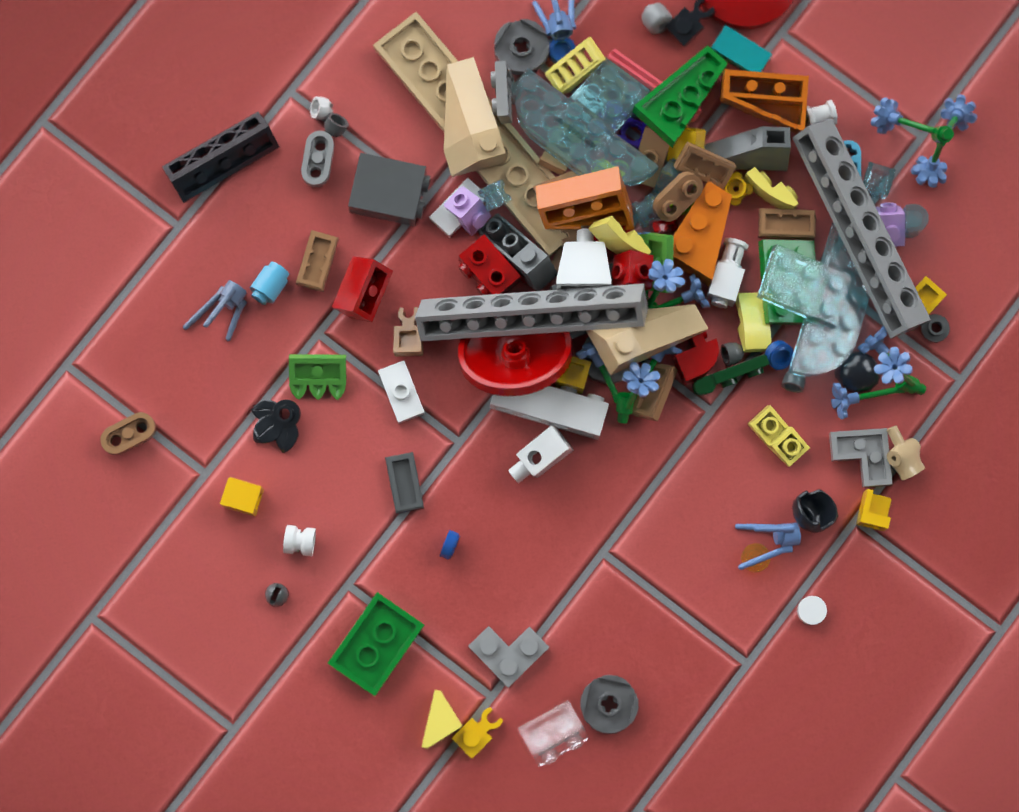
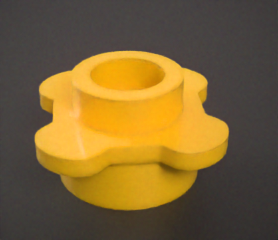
M735 172L723 190L732 195L731 204L738 206L746 195L752 194L753 186L742 179L741 173ZM734 187H739V190L734 191Z

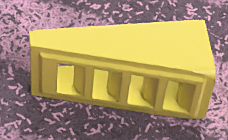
M588 37L547 70L545 75L557 93L562 95L576 88L606 58L593 39ZM585 50L587 51L593 62L590 63L588 58L585 56V54L583 53ZM576 58L579 59V61H580L581 64L583 65L584 69L581 68V66H580L579 63L577 62ZM568 65L570 66V68H571L572 71L574 72L575 76H573V74L571 73V71L568 69V67H567Z

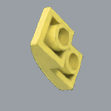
M756 167L746 173L743 180L751 184L753 191L763 200L779 209H796L799 204L797 201L798 197L790 186L785 187L780 182L772 188L770 186L772 184L767 174L763 171L759 172Z
M613 216L595 221L589 227L591 233L600 242H604L605 246L615 254L628 250L646 254L651 253L643 238L635 230L625 233Z
M762 292L738 293L735 304L741 323L737 330L743 351L765 352L772 342L770 324H765Z
M767 405L748 423V426L788 467L810 449L794 428L789 427L771 405Z

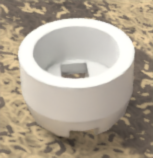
M314 97L310 109L311 117L320 120L327 119L328 115L333 113L332 102L324 97Z

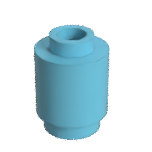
M271 261L268 266L265 265L250 286V290L253 292L251 296L263 305H266L267 302L273 304L287 284L289 272L281 265Z

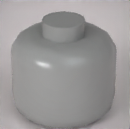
M655 3L645 7L641 20L649 32L659 34L667 29L665 26L672 20V15L663 4Z

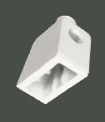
M589 229L577 230V242L564 243L557 275V290L612 286L605 243L594 242V235Z
M550 426L516 454L520 461L508 471L518 483L530 474L538 478L574 451V449L556 427ZM539 452L541 454V461L534 464L532 457Z

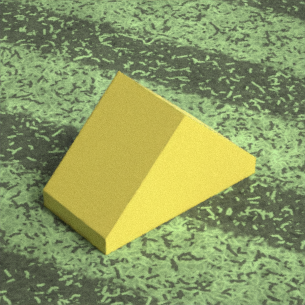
M439 690L434 692L422 744L424 748H430L463 727Z

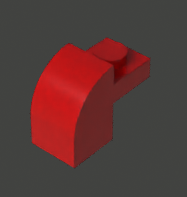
M706 331L688 339L691 349L679 353L673 358V363L676 369H678L677 372L684 386L706 376L716 363L719 354L718 341L715 338L706 342L705 339L708 338Z

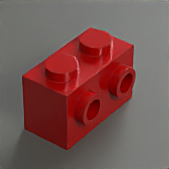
M485 234L458 255L460 263L458 268L467 279L472 277L479 284L476 288L481 295L505 294L521 282V275Z
M353 256L332 308L351 319L373 322L393 270L374 259Z

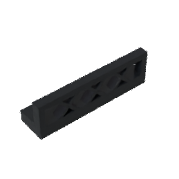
M256 112L167 163L162 168L184 203L278 149L280 146L269 125L261 114ZM259 123L258 126L252 128L251 130H248L250 127ZM181 167H184L183 169L179 170L178 172H176V173H174V174L172 173V172L176 171L177 169H179V168H181Z

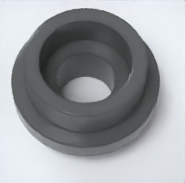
M929 315L931 320L921 325V333L930 342H941L949 334V323L941 315ZM933 323L938 324L940 332H934L931 329V325Z

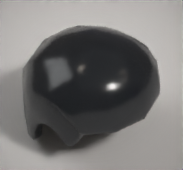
M852 351L843 354L836 362L835 378L850 393L857 392L862 394L871 392L880 379V375L874 371V367L878 364L867 353L863 354L859 351Z
M817 489L810 493L806 490L793 501L792 511L794 519L806 531L812 533L822 532L833 525L838 518L836 504L823 490Z

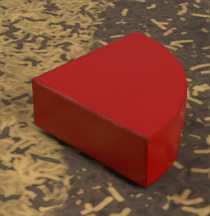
M661 220L652 222L650 225L651 233L669 234L676 232L678 229L677 220L670 222Z

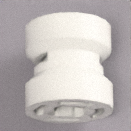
M287 525L283 553L293 554L301 550L303 556L312 557L316 539V528L307 527L301 532V529H298L296 526Z

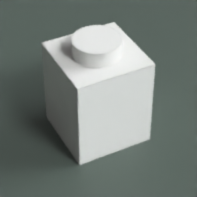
M718 261L706 299L711 300L712 305L720 308L733 307L745 269Z

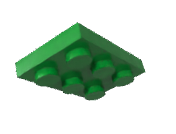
M814 240L759 241L765 324L817 325L821 323Z
M377 592L328 664L370 694L376 696L425 625Z

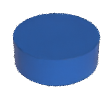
M570 38L562 40L553 39L549 44L548 55L550 60L554 64L576 47L575 43Z
M778 340L767 347L765 355L773 369L782 370L792 363L794 350L785 341Z
M452 530L449 531L441 549L440 557L448 560L452 558L460 538L459 533Z

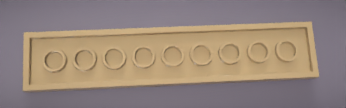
M415 12L376 42L373 48L444 132L447 65L458 61L420 15ZM488 97V100H489V103H490V106H491V109H492V101H491V100L489 99V97ZM494 115L506 152V159L504 163L476 170V172L543 252L550 257L562 247L561 240L568 236L560 229L544 228L537 207V198L532 188L537 184L555 178V176L549 169L538 164L540 158L510 123L501 124L497 115Z

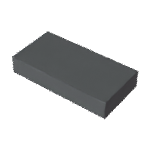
M413 452L385 457L396 514L424 509Z

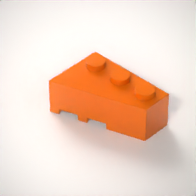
M725 69L722 74L720 102L778 127H790V132L798 134L805 129L809 76Z
M619 166L536 186L537 207L545 229H581V226H591L595 221L613 216L621 226H625L626 230H635L632 206Z
M710 181L707 182L701 195L696 199L675 232L673 252L674 266L681 268L682 271L690 276L695 274L700 282L708 287L713 279L732 199L731 194Z

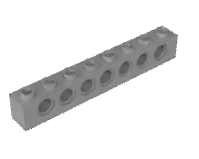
M829 119L806 127L792 139L890 339L912 331L930 321L931 319L833 120Z
M644 284L422 299L415 319L420 341L643 327L645 326L648 304Z

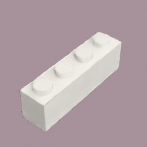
M548 386L535 393L522 396L493 395L490 402L491 409L554 426L596 440L600 437L609 403L604 402V398L595 394H588L587 397L578 395L576 389L568 386H561L560 389Z

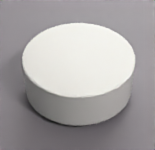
M808 596L799 602L797 614L803 623L816 625L826 617L827 607L821 598Z

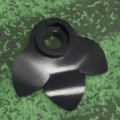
M269 399L258 402L251 409L252 413L259 419L253 429L254 442L268 443L275 440L283 453L289 451L299 436L296 425L301 417L299 406L294 401L288 399L281 400L278 403ZM283 409L289 410L290 416L288 419L282 417Z

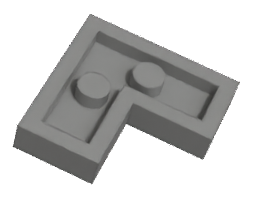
M496 61L495 71H491L492 88H495L496 98H492L493 115H497L501 124L512 123V104H515L514 76L506 61Z
M887 428L829 433L831 461L860 460L862 488L892 485L891 465L887 460V453L889 452Z
M488 626L468 646L508 688L549 649V646L530 627L508 646Z

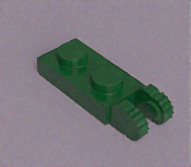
M763 354L698 379L692 384L693 394H696V396L709 394L714 391L717 384H721L722 388L738 383L736 377L746 373L748 378L764 373L763 367L769 365L768 358Z

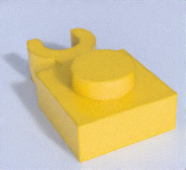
M927 276L915 287L928 315L947 296Z
M491 707L483 711L479 723L471 718L452 737L471 759L492 739L487 731L498 728L503 722L502 718L493 724L487 721V715L493 710Z

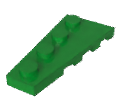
M707 45L635 104L632 112L673 148L726 69L728 63Z

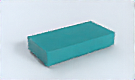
M726 25L711 47L719 56L743 71L762 72L772 56V53Z

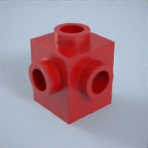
M634 250L614 255L611 272L613 278L612 286L644 284L645 291L652 289L653 280L648 277V273L653 263V255Z

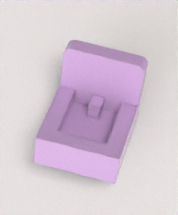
M461 186L444 203V207L456 216L464 230L472 236L491 217L481 199L464 186Z
M895 203L880 204V207H876L894 246H905L904 211Z

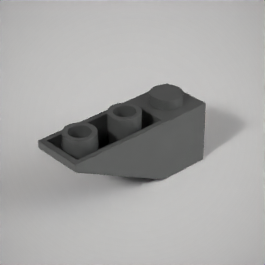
M758 127L705 144L704 149L734 162L737 166L736 169L751 170L756 167L757 170L787 171L791 150L790 127Z
M499 213L495 214L477 231L481 236L485 234L521 275V278L535 291H541L558 275L549 256Z

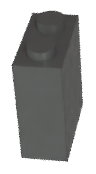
M360 153L348 204L349 212L415 226L417 218L422 219L425 203L421 202L422 193L428 192L431 176L427 175L426 166Z

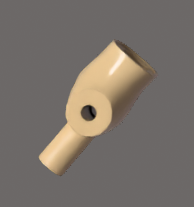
M897 425L887 429L886 431L895 446L887 453V460L899 474L901 480H906L924 470L925 466L920 457V443L914 438L904 440Z

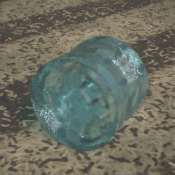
M503 180L496 181L478 191L479 196L484 198L486 202L485 208L487 212L512 201L511 196L504 190L505 184Z
M651 193L646 195L643 201L631 203L632 212L642 228L649 226L652 220H660L653 211L655 197Z

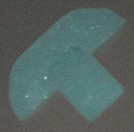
M608 58L569 98L529 68L523 73L517 85L515 95L517 119L521 128L530 139L580 176L619 166L624 184L630 187L644 182L658 171L659 166L615 133L633 114L634 105L648 95L650 90Z
M832 222L821 262L779 244L772 247L757 298L804 317L788 373L810 377L818 376L837 368L851 355L859 337L870 296L834 222Z

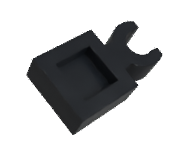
M696 0L694 9L691 12L684 7L665 26L684 47L705 28L700 21L711 18L715 13L713 7L707 12L700 11V6L706 0Z

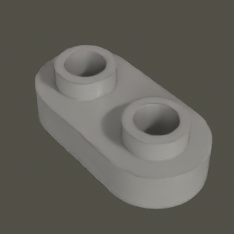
M315 131L306 140L301 174L304 182L311 187L323 186L327 183L330 176L334 141L331 135L325 131ZM323 143L326 147L323 151H318L315 149L316 145ZM314 170H319L321 175L314 178L311 176V173Z

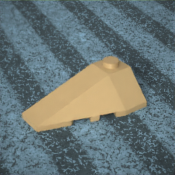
M474 57L447 65L444 154L451 177L501 164L506 159V152Z
M692 304L648 309L645 326L586 330L608 372L610 375H613L628 368L632 362L639 363L707 331L708 327L696 305Z

